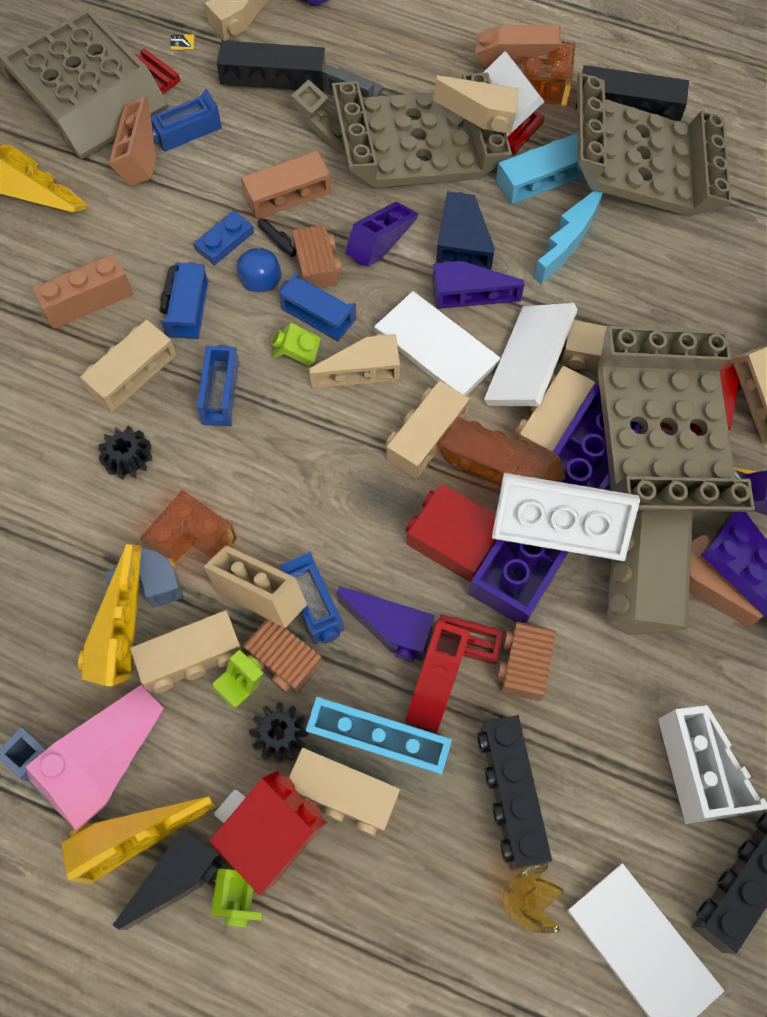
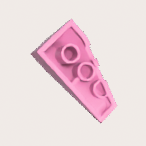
M142 685L138 686L56 741L28 764L26 770L29 780L77 832L106 806L112 796V792L122 776L127 772L131 761L149 736L164 708Z

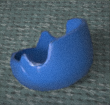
M264 248L250 249L243 253L237 261L238 276L248 291L258 293L269 291L278 285L282 273L278 259L269 250Z

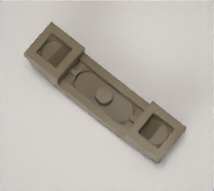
M308 79L291 95L290 99L313 130L334 150L346 157L338 115L327 105L329 97Z

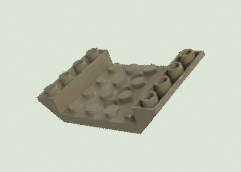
M89 8L0 56V71L9 81L16 79L60 127L66 144L80 159L115 140L125 104L146 96L149 100L152 116L169 108L148 67ZM49 78H55V80L47 81Z
M488 72L462 75L464 80L491 84ZM359 81L332 83V91L349 171L374 188L481 179L497 168L499 162L507 160L512 156L506 133L480 128L433 101L434 92L362 97ZM409 116H415V117H417L418 119H417V120H411V118H410ZM414 136H420L423 140H416ZM423 156L428 158L429 160L421 161V159L418 157Z
M579 72L577 76L578 164L590 189L686 216L727 207L732 203L724 117L701 110L688 125L634 107L605 99V80Z
M608 326L606 328L598 368L611 490L639 495L640 503L638 510L753 512L755 510L750 479H736L719 372L731 361L727 332ZM630 422L639 423L643 428V434L635 433L631 429ZM661 422L670 425L673 431L672 435H667L662 431L660 427ZM690 423L700 427L702 436H698L691 431Z

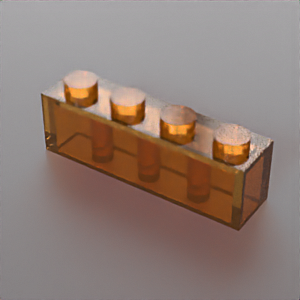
M458 417L437 443L446 463L500 487L504 473L562 482L566 477L561 466V460L555 453L549 450L542 451L534 448L524 440L517 441L509 438L499 430L492 431L484 428L476 421L470 422Z

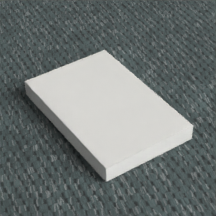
M504 51L483 73L488 72L491 84L519 88L517 111L512 133L545 101L510 55Z

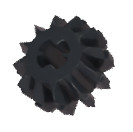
M127 426L124 432L115 427V434L113 436L104 434L106 443L98 444V450L101 453L99 461L105 467L108 474L111 476L117 474L123 480L128 473L136 479V471L139 469L147 472L145 463L152 461L153 456L150 452L152 445L149 440L145 439L146 437L142 431L134 432L130 426Z
M281 702L276 704V712L274 713L271 712L268 706L263 707L266 717L264 719L257 715L253 717V721L260 727L249 730L251 737L258 738L252 744L255 751L263 749L261 757L264 760H268L274 752V759L277 764L282 763V753L285 752L290 760L295 759L292 748L296 747L301 750L306 747L305 743L298 738L309 736L306 728L300 727L306 722L304 715L295 717L297 709L293 705L284 713V707ZM280 726L284 730L285 737L278 740L277 736H274L275 732L273 729Z

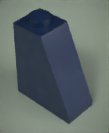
M447 191L437 245L436 263L464 261L491 270L495 247L475 195Z

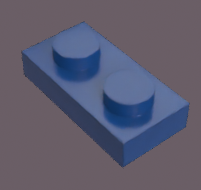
M233 210L193 243L194 248L215 266L254 233V228L250 222Z

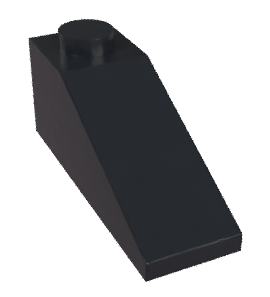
M183 827L113 923V926L118 930H128L201 888L204 882L210 884L217 876V870L222 868L219 861L223 856Z

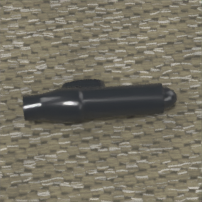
M266 219L258 220V227L279 249L290 257L296 255L297 250L292 246L291 239L285 232H279Z
M175 265L168 269L164 289L161 294L159 311L162 314L168 313L175 271H177Z

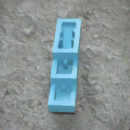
M594 190L561 216L557 233L549 238L546 254L537 261L534 278L541 285L560 269L578 248L591 227L599 209L603 192Z

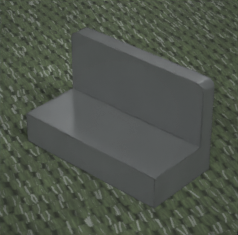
M327 65L322 72L324 92L332 96V83L359 81L362 97H376L383 91L382 85L341 68L337 69Z

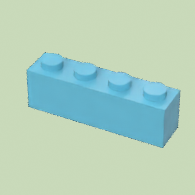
M578 132L498 163L496 183L511 205L584 177L578 164Z
M316 697L306 728L307 732L439 774H443L452 742L450 738Z

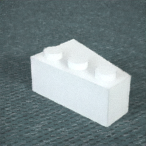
M708 705L675 709L658 718L685 824L749 815L767 810L766 800L759 798L748 780L751 777L745 766L741 768L729 748L732 745Z

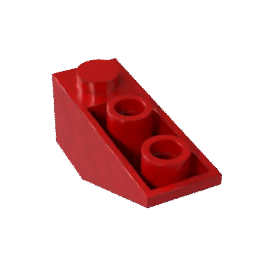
M437 620L405 722L436 733L438 732L471 631Z

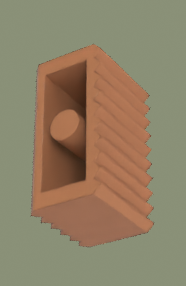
M324 224L321 226L316 225L315 227L311 226L310 228H300L299 230L294 229L292 231L294 248L297 250L296 257L302 279L318 288L338 285V274H342L340 258L333 256V252L336 251L334 235H328L326 225Z
M268 619L265 620L243 646L246 654L255 658L262 670L265 668L273 675L271 681L285 693L291 689L294 693L298 694L322 665V659L318 653L293 633L289 632L288 629Z
M516 622L513 631L507 629L503 649L509 650L507 662H500L497 681L503 682L502 693L535 701L542 700L546 692L556 630L522 622Z

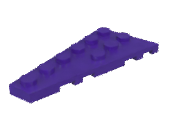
M731 512L701 556L767 618V539L746 512Z

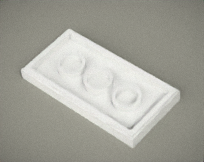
M414 291L374 326L376 334H396L398 351L435 381L438 382L440 380L465 396L499 364L501 359Z
M574 303L522 307L484 398L488 406H540L578 310Z
M504 473L492 538L625 561L640 497L639 495Z
M623 863L619 864L566 910L647 1017H697L724 992V989Z

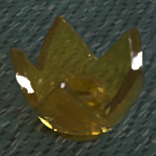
M548 863L523 870L511 880L503 893V905L506 913L512 916V919L518 925L531 932L554 933L560 931L558 924L542 912L564 892L559 886L537 878L541 873L548 870Z

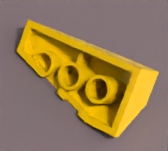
M11 144L0 145V194L70 212L87 209L88 204L68 187L55 184L53 182L55 177L51 173L38 170L37 166L39 163Z
M126 544L84 644V650H81L79 654L78 668L82 670L81 680L113 687L132 678L133 656L130 648L134 646L142 545Z
M208 796L101 821L92 825L88 822L77 832L73 829L70 832L71 837L61 843L66 875L71 882L90 885L215 809L217 805Z

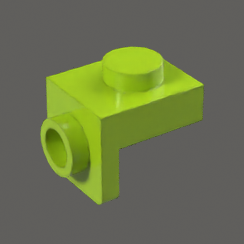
M289 323L282 331L279 329L275 333L271 345L274 346L271 357L278 359L285 354L307 366H311L315 362L321 338L293 323Z
M238 650L229 658L226 672L213 682L212 689L229 706L236 709L259 688L264 673L261 671L262 668L255 658L250 655L246 656Z
M217 870L211 916L226 917V926L247 927L248 920L261 921L262 913L251 912L253 888L236 870Z

